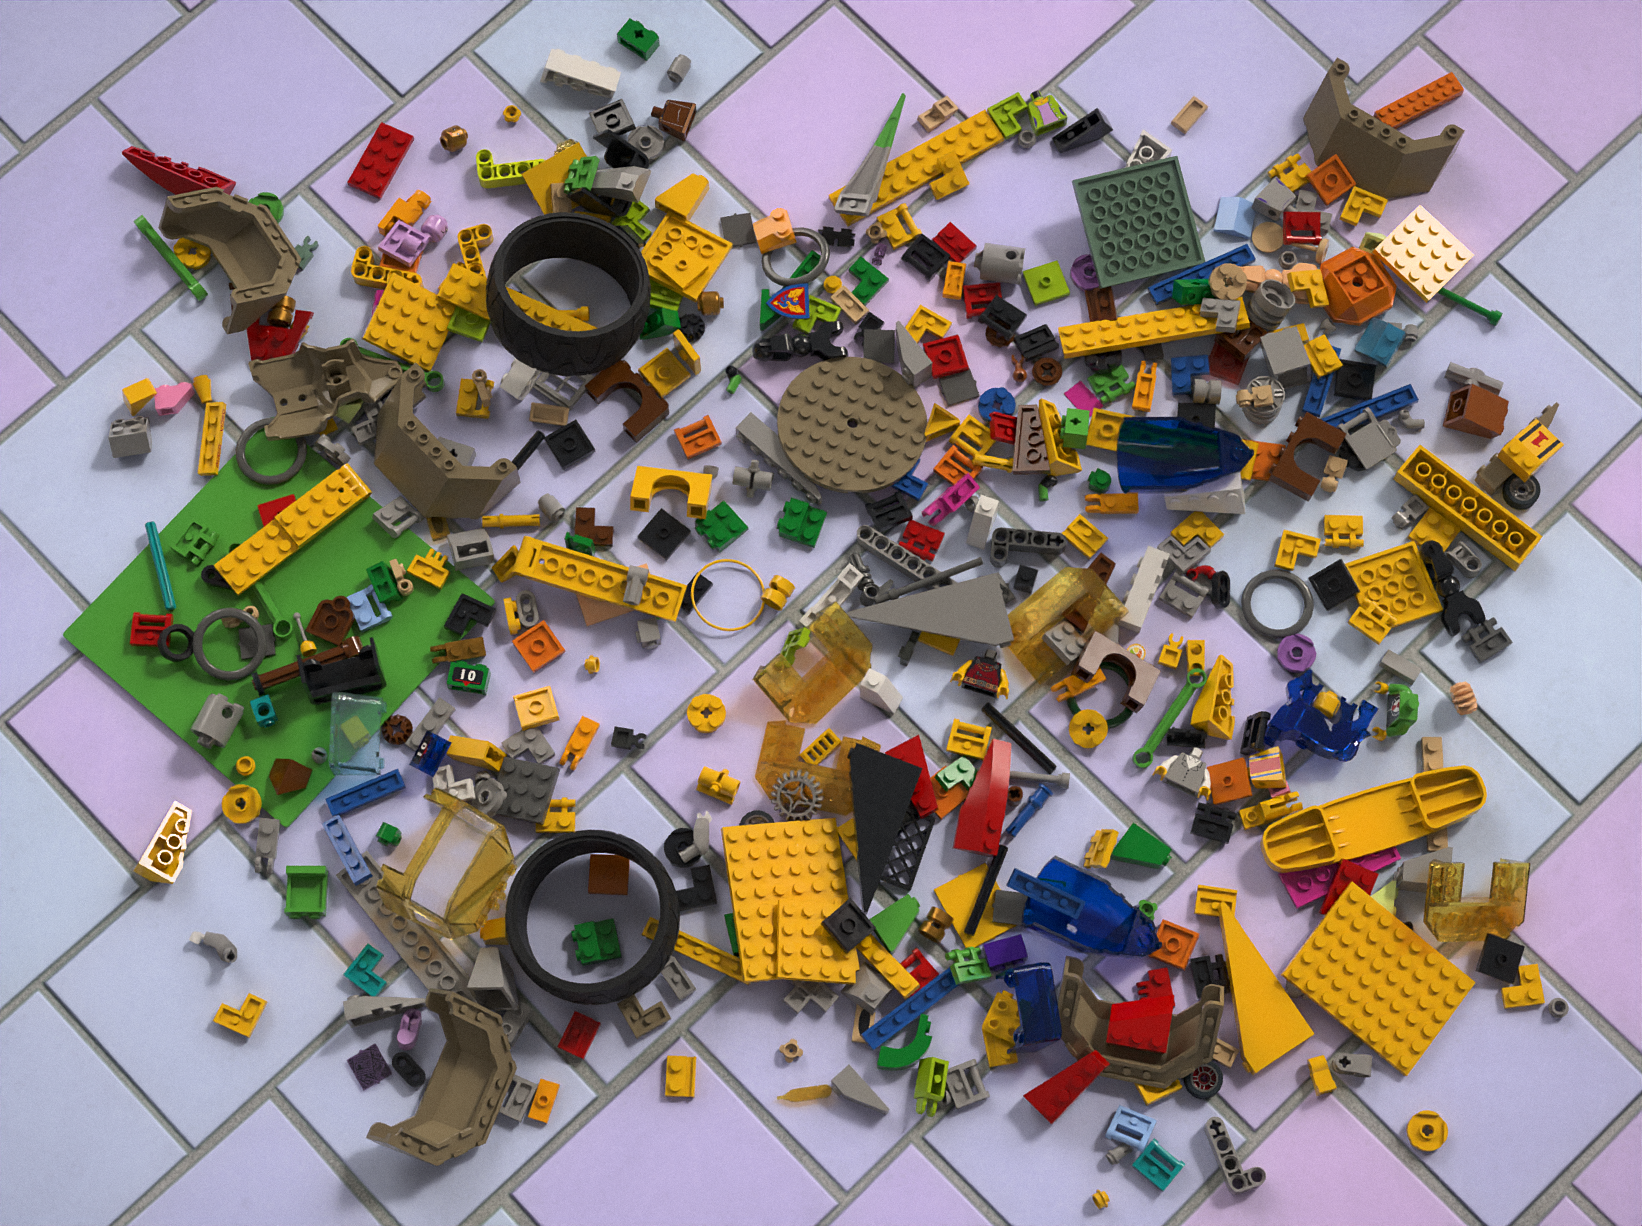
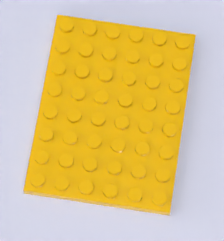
M836 818L721 828L743 983L780 980L776 979L779 899L844 904L849 900ZM856 949V971H858L860 968Z
M1353 882L1349 883L1281 973L1285 979L1404 1076L1410 1073L1476 983Z

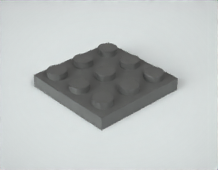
M504 757L497 781L503 785L507 797L495 815L544 825L560 769L558 767Z

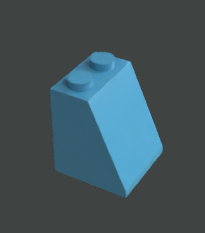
M1373 317L1354 350L1388 367L1405 338L1406 332L1388 322Z

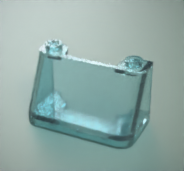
M344 692L332 693L329 766L334 775H381V769L385 767V759L381 758L380 754L381 717H383V713H387V701H384L382 697Z

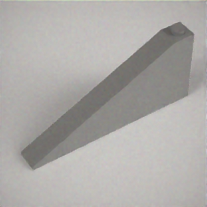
M997 573L847 612L849 618L992 646L1000 645V648L1009 647L1011 642H1014Z

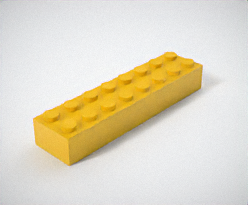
M1422 445L1415 449L1397 471L1393 479L1413 495L1417 494L1426 505L1461 528L1463 533L1514 571L1519 568L1543 537Z

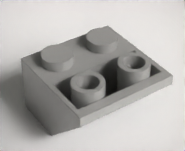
M137 416L131 420L118 419L111 422L108 438L113 458L151 452L152 438L149 417Z
M484 528L447 535L455 571L493 563L494 553L492 545Z

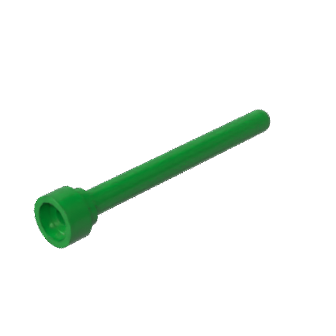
M1443 287L1437 292L1486 317L1490 321L1489 323L1497 326L1502 317V312L1498 310L1489 311Z

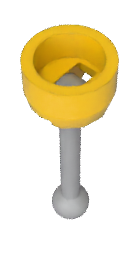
M296 612L293 614V618L297 621L303 638L300 646L302 656H311L317 652V648L314 642L307 640L300 621L301 615Z

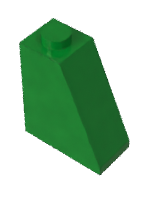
M1133 822L1113 849L1110 859L1160 869L1162 865L1166 867L1171 860L1170 853L1172 849Z

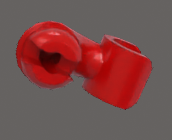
M1202 565L1195 569H1189L1186 576L1191 573L1194 574L1195 577L1191 580L1193 582L1197 580L1198 574H1203L1212 580V576L1216 571L1211 566Z

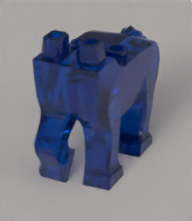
M1310 669L1300 677L1289 681L1285 688L1287 702L1279 708L1267 725L1264 743L1273 748L1277 740L1280 742L1292 740L1297 747L1303 750L1307 749L1323 758L1337 759L1343 762L1352 760L1356 756L1362 740L1371 736L1367 728L1379 708L1362 700L1358 708V719L1353 721V715L1358 705L1355 703L1352 705L1345 702L1346 698L1342 696L1339 708L1341 713L1338 723L1332 724L1328 717L1311 706L1316 696L1324 687L1320 683L1318 686L1312 683V670Z

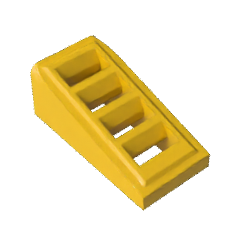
M828 728L800 754V757L813 770L842 745V741ZM827 737L834 742L832 745L827 741ZM821 742L825 744L828 748L827 750L820 745ZM815 747L822 753L821 756L814 750ZM809 752L816 758L815 761L808 756Z

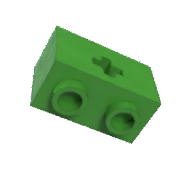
M1067 408L1066 415H1062L1061 426L1065 427H1061L1060 439H1063V447L1086 449L1090 410Z

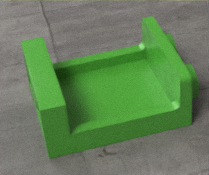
M286 866V874L288 876L286 908H284L286 916H289L290 919H301V916H309L310 919H320L321 916H326L327 867Z

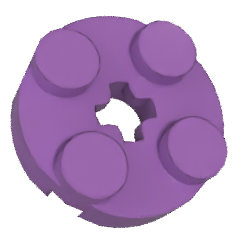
M1090 254L1079 256L1074 260L1071 267L1070 277L1072 282L1083 292L1099 287L1092 257ZM1085 270L1093 271L1092 276L1085 275Z
M1302 634L1285 637L1277 649V661L1290 672L1303 673L1313 665L1316 659L1314 643L1310 638ZM1299 649V654L1302 656L1296 658L1293 656L1292 650L1296 651Z

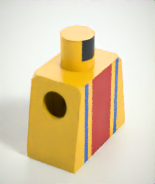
M1279 746L1249 756L1247 771L1249 779H1251L1255 788L1287 787L1283 754Z

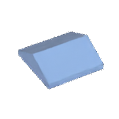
M1221 197L1214 232L1250 239L1256 212L1252 209L1253 203L1241 197Z

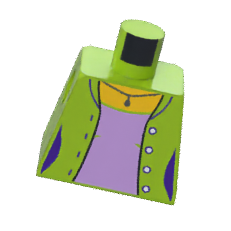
M1039 90L1030 94L1032 102L1028 103L1027 113L1032 131L1036 137L1067 124L1068 117L1052 95L1042 97Z

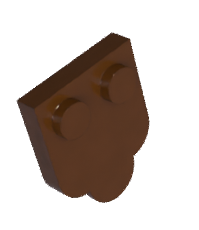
M337 596L333 600H322L318 604L306 628V632L334 645H342V641L346 639L355 620V615L350 609L348 598Z

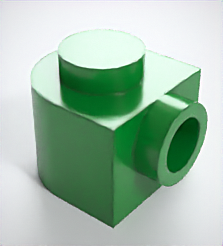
M1097 468L1096 472L1091 471L1087 479L1090 482L1088 489L1099 494L1106 493L1111 485V476Z
M383 822L376 834L377 842L386 847L389 844L394 847L398 846L402 839V832L398 828Z

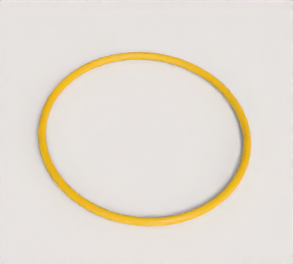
M732 559L716 560L704 566L697 573L693 580L691 587V600L693 607L698 616L706 624L715 629L722 631H738L744 629L753 624L759 618L765 605L763 601L760 611L758 612L756 617L748 624L738 628H722L715 626L708 622L700 614L694 601V587L699 575L709 566L720 562H733L746 567L757 577L762 588V593L765 591L761 578L750 566L746 565L743 562Z

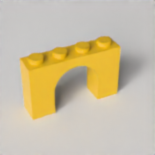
M637 466L630 495V510L649 512L652 497L657 492L665 489H675L683 492L688 497L687 517L706 519L712 490L711 474Z

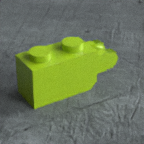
M935 1057L919 1060L914 1099H917L915 1111L918 1114L922 1115L924 1113L927 1103V1116H935L937 1103L944 1098L949 1061Z

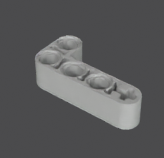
M1216 1116L1211 1117L1206 1122L1204 1131L1229 1192L1237 1195L1261 1186L1266 1180L1265 1171L1261 1167H1253L1243 1171L1223 1120ZM1212 1123L1219 1126L1216 1131L1215 1129H1210ZM1217 1142H1224L1227 1145V1150H1219ZM1226 1160L1234 1163L1235 1167L1233 1170H1228L1225 1167L1224 1163ZM1251 1173H1258L1261 1181L1254 1182L1251 1179ZM1234 1179L1241 1181V1189L1233 1187L1232 1181Z

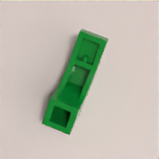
M920 1015L916 1037L908 1046L899 1049L881 1046L877 1069L887 1071L904 1070L915 1065L925 1056L932 1041V1036L925 1035V1033H929L931 1022L928 1021L929 1015Z

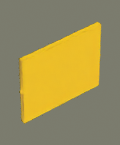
M579 142L521 174L534 196L533 199L536 200L544 215L553 213L551 184L564 183L565 179L568 178V169L572 165L573 160L577 159L580 161L581 157H587ZM571 200L572 209L580 206Z
M986 862L934 889L945 912L953 917L954 921L952 924L965 948H976L1018 926L992 922L994 911L992 905L995 903L996 890H1001L995 881L974 936L964 933L989 870Z

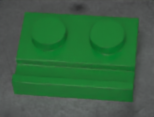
M566 532L564 540L567 549L594 557L595 547L592 539L576 534L573 537L570 536L569 532Z

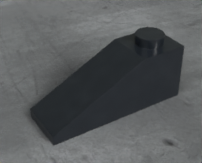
M1096 108L1052 139L1059 153H1063L1097 141L1113 131V128L1106 115Z

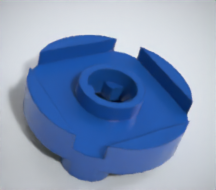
M991 388L980 396L978 412L984 421L990 423L991 417H989V414L993 411L1013 416L1016 402L1006 388ZM994 403L1001 404L1000 410L992 408Z

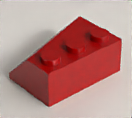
M1174 995L1112 1004L1105 1044L1166 1054Z

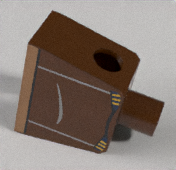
M667 100L664 108L653 107L651 117L659 119L658 123L661 131L685 142L697 112L696 104Z

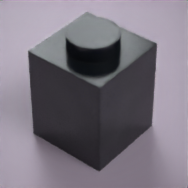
M1020 564L1013 589L1032 594L1038 570Z

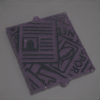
M376 1043L365 1050H359L358 1054L347 1060L363 1090L376 1083L380 1084L381 1080L393 1074Z

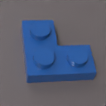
M1208 354L1171 358L1173 395L1192 394L1191 376L1210 375Z
M921 459L900 481L890 486L917 501H920L928 487L927 482L913 476Z

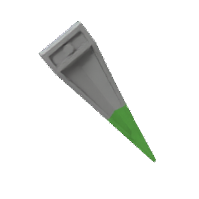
M904 93L901 94L893 112L868 155L841 191L834 208L836 213L869 216L872 205L876 202L906 98Z

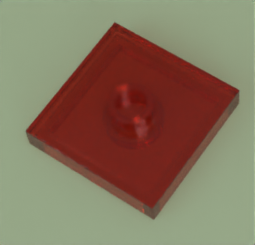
M1215 342L1209 356L1210 375L1239 385L1249 358L1241 363Z

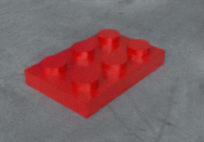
M1341 858L1319 913L1326 915L1350 882L1355 883L1370 896L1379 874Z

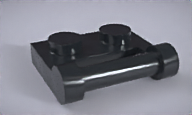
M921 234L902 255L901 260L911 264L924 274L928 281H931L950 259L951 255L924 234ZM916 253L933 267L929 270L912 255Z
M996 295L980 315L977 322L992 328L1009 342L1027 318V314ZM992 315L1005 325L1009 326L1010 329H1005L1004 327H1002L1001 325L994 322L988 317Z
M900 490L894 492V495L872 504L870 502L865 504L866 511L878 532L913 519V515ZM898 502V504H895V505H893V506H890V507H888V508H885V509H883V510H880V511H878V512H875V510H877V509H880V508L885 507V506H887V505H890V504H892V503Z
M1260 711L1247 717L1240 750L1241 754L1249 755L1257 751L1264 752L1265 733L1271 713Z

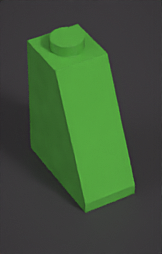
M909 894L869 919L876 927L874 932L891 955L895 953L919 915L920 904L915 897L911 898Z

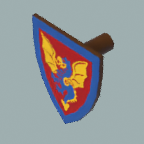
M808 283L787 286L772 295L766 304L781 316L790 319H810Z

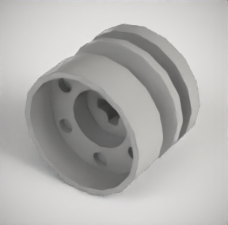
M1273 279L1265 280L1247 303V315L1251 321L1261 328L1268 330L1276 329L1294 306L1295 296L1285 284Z
M1259 376L1253 379L1246 389L1248 393L1252 394V387L1271 385L1273 405L1254 408V402H1251L1250 406L1242 408L1244 415L1251 422L1257 424H1267L1274 421L1279 415L1285 399V392L1281 383L1269 376Z

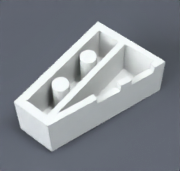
M515 358L511 364V370L502 377L499 387L523 401L532 390V386L541 371L531 368Z

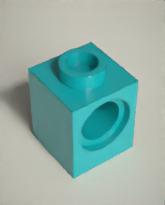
M269 695L250 701L256 721L260 727H270L275 724L274 722L279 721ZM262 710H269L266 716H260Z

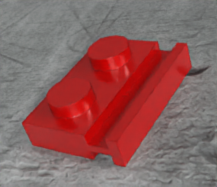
M951 222L932 238L934 243L951 255L950 259L953 262H962L977 248V245Z
M995 411L990 413V439L1015 445L1017 417Z
M574 1011L557 1047L584 1060L601 1023Z

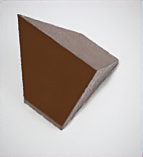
M276 758L269 778L276 794L280 795L302 788L306 789L313 770L292 759Z

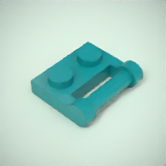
M1154 1138L1145 1148L1144 1153H1141L1132 1164V1167L1163 1192L1185 1166V1163L1173 1157ZM1154 1150L1174 1167L1172 1172L1153 1157L1150 1152Z

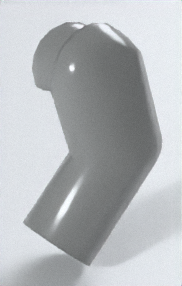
M1408 410L1400 411L1398 419L1406 428L1420 429L1425 427L1424 419H1412Z

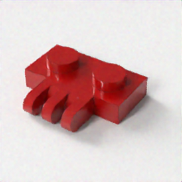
M1167 967L1149 970L1147 972L1149 981L1136 983L1137 988L1145 987V989L1138 991V995L1146 994L1147 996L1139 1000L1173 995Z

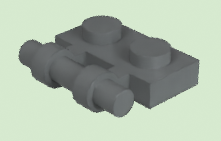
M1494 617L1489 620L1486 619L1481 625L1467 630L1466 634L1461 636L1464 643L1469 640L1474 642L1469 649L1479 663H1482L1513 643L1502 627L1497 630L1493 628L1497 624V620ZM1484 631L1487 632L1488 635L1481 639L1479 637V634Z

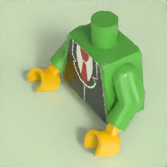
M1376 682L1375 684L1381 685L1379 691L1374 690L1376 693L1384 695L1389 691L1386 730L1374 727L1372 731L1378 734L1372 737L1383 741L1386 736L1394 737L1406 734L1409 728L1417 721L1418 695L1413 694L1412 690L1406 685L1390 684L1388 686L1386 683Z

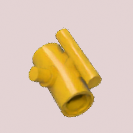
M704 766L698 778L696 790L732 805L741 781L728 776L729 771L727 769L718 772Z

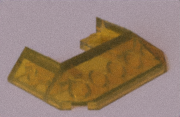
M1063 568L1008 614L1014 642H1011V646L1008 648L1040 686L1066 665L1041 637L1071 611L1076 609L1094 631L1104 634L1129 613V610L1093 569Z
M836 601L815 613L817 617L807 626L828 652L814 667L801 677L785 657L778 653L766 666L760 665L752 679L790 723L816 724L865 677L868 669L871 668L870 657L873 644Z
M786 720L768 721L755 778L762 786L769 800L777 798L771 796V792L777 791L772 787L773 784L780 785L776 781L778 777L783 779V773H787L790 777V770H793L795 775H797V771L801 770V776H804L806 771L809 772L807 778L810 779L814 775L816 778L813 783L820 782L816 789H823V793L818 795L823 796L824 799L823 801H817L822 804L821 808H816L817 810L844 816L853 812L848 767L850 759L847 758L850 748H855L856 743L880 752L881 745L863 736L862 740L843 736L836 769L799 762L805 728L787 725ZM793 781L784 787L797 788L800 782ZM805 784V794L810 796V799H813L810 788ZM801 788L796 794H792L795 799L793 804H795L796 800L802 798L800 796ZM782 793L783 802L790 804L789 798ZM798 804L796 806L808 808L810 805Z
M1500 858V862H1493L1490 896L1461 897L1465 863L1443 862L1433 859L1429 863L1423 922L1439 942L1485 941L1487 933L1507 940L1511 936L1510 932L1516 926L1519 927L1525 919L1531 863Z

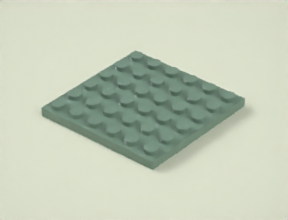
M1178 156L1072 181L1100 289L1197 266L1205 262Z

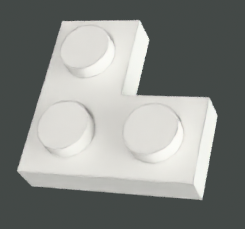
M451 765L431 769L437 807L442 808L475 799L472 779L455 782Z

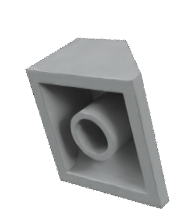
M864 962L860 966V970L856 971V983L854 985L846 984L841 993L873 1016L894 987L877 970Z

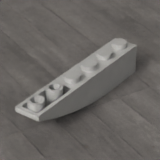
M750 412L736 427L737 439L743 444L747 443L755 455H761L764 458V462L769 467L776 468L778 474L783 479L791 481L792 486L797 491L805 493L806 498L811 503H816L820 506L822 504V497L815 483L805 478L802 472L793 467L782 450L778 435Z

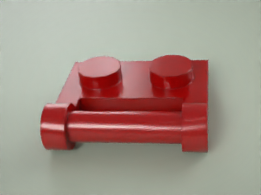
M1283 212V244L1299 243L1319 246L1322 240L1320 235L1321 212ZM1291 231H1312V236H1292Z
M1000 282L963 286L966 319L980 316L986 309H972L971 305L990 303L996 295L1002 298Z
M134 612L130 645L158 647L160 633L165 628L173 625V614L148 615ZM140 622L165 623V626H140L139 624ZM171 633L166 640L168 648H170Z
M918 948L911 951L912 954L900 963L905 969L916 960L921 963L909 973L920 984V988L912 995L939 976V973Z

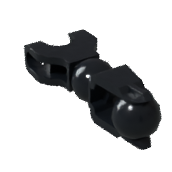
M840 321L824 322L817 331L809 333V336L797 334L791 338V335L789 336V334L785 333L768 339H758L752 346L753 358L763 362L789 361L793 355L802 358L809 353L810 356H817L823 361L831 358L848 357V350L845 347L834 346L829 340L843 332V323Z
M1433 540L1425 541L1420 547L1419 555L1425 564L1431 581L1433 583L1437 582V593L1445 598L1442 600L1444 610L1441 614V622L1450 636H1455L1460 632L1458 617L1461 613L1467 614L1475 624L1484 622L1486 617L1479 601L1466 596L1463 590L1460 591L1459 580L1452 576L1454 567L1443 552V547L1439 542Z

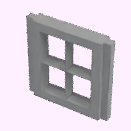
M543 372L532 387L558 406L570 407V411L585 393L584 385L595 376L592 374L576 376L584 382L579 389H576L567 383L571 376H566L563 380L557 375ZM550 375L561 382L556 390L544 383ZM564 385L575 392L570 400L558 393Z

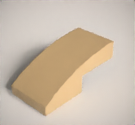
M945 96L935 102L931 109L919 115L917 121L929 133L949 119L959 108L948 96Z

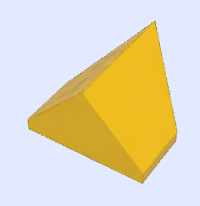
M934 403L924 432L925 437H927L926 442L957 430L960 426L959 418Z

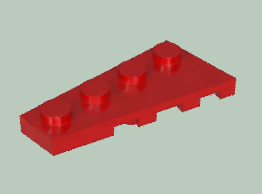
M917 735L886 751L885 754L923 768L911 798L921 819L939 810L920 736Z

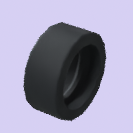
M174 624L165 628L158 638V649L161 655L172 662H180L189 658L193 654L192 642L194 632L183 624ZM180 632L186 636L188 647L184 653L175 654L168 649L166 640L170 633Z

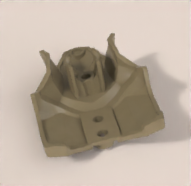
M350 339L344 345L328 347L326 349L302 342L299 351L294 354L263 361L256 359L248 363L253 381L258 383L274 398L277 415L269 425L264 426L268 441L318 434L326 429L328 420L338 414L339 407L358 399L368 403H376L394 388L403 374L402 368L397 361L377 359L362 354L354 339Z

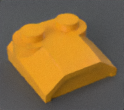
M776 208L770 213V216L753 223L761 254L797 243L789 214L783 208Z

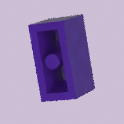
M1022 934L986 943L982 947L990 970H994V972L1005 970V966L1012 964L1013 967L1025 964L1024 961L1028 959Z

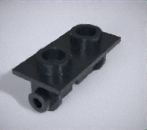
M823 226V230L818 229V231L822 232V236L826 239L828 245L834 246V239H838L837 246L850 248V246L855 244V239H851L852 235H856L852 233V229L841 228V232L834 231V227Z
M1168 728L1166 733L1167 746L1205 749L1207 731H1204V729Z

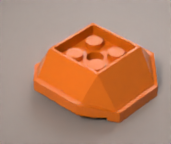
M1351 247L1321 263L1319 269L1321 270L1329 305L1323 308L1332 322L1361 326L1373 317L1376 318L1392 308L1397 285L1376 255ZM1353 283H1359L1361 286L1356 287Z

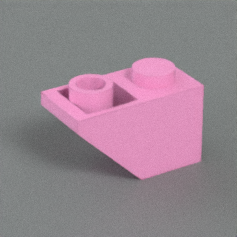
M181 382L174 386L161 385L159 388H155L157 392L154 396L155 409L159 416L179 413L195 394L192 384Z

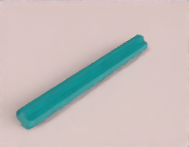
M154 521L147 522L145 528L166 610H173L176 608L157 527Z

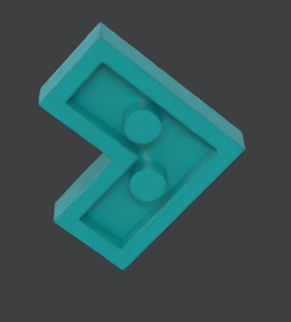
M367 943L343 975L370 996L377 997L387 985V982L372 971L384 955Z

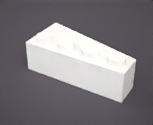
M551 49L540 82L547 83V80L555 82V86L562 87L563 84L570 85L573 90L587 89L590 94L613 98L621 72L612 67L601 66L595 61L584 60L578 55L566 54L560 49Z
M1142 130L1126 167L1171 157L1172 149L1145 130Z
M1240 472L1164 480V498L1167 510L1245 514V496Z
M1148 546L1144 558L1140 557L1137 564L1139 568L1138 573L1133 574L1130 582L1133 585L1131 591L1127 590L1123 599L1126 604L1124 608L1120 607L1116 617L1119 618V626L1140 633L1165 570L1169 553Z

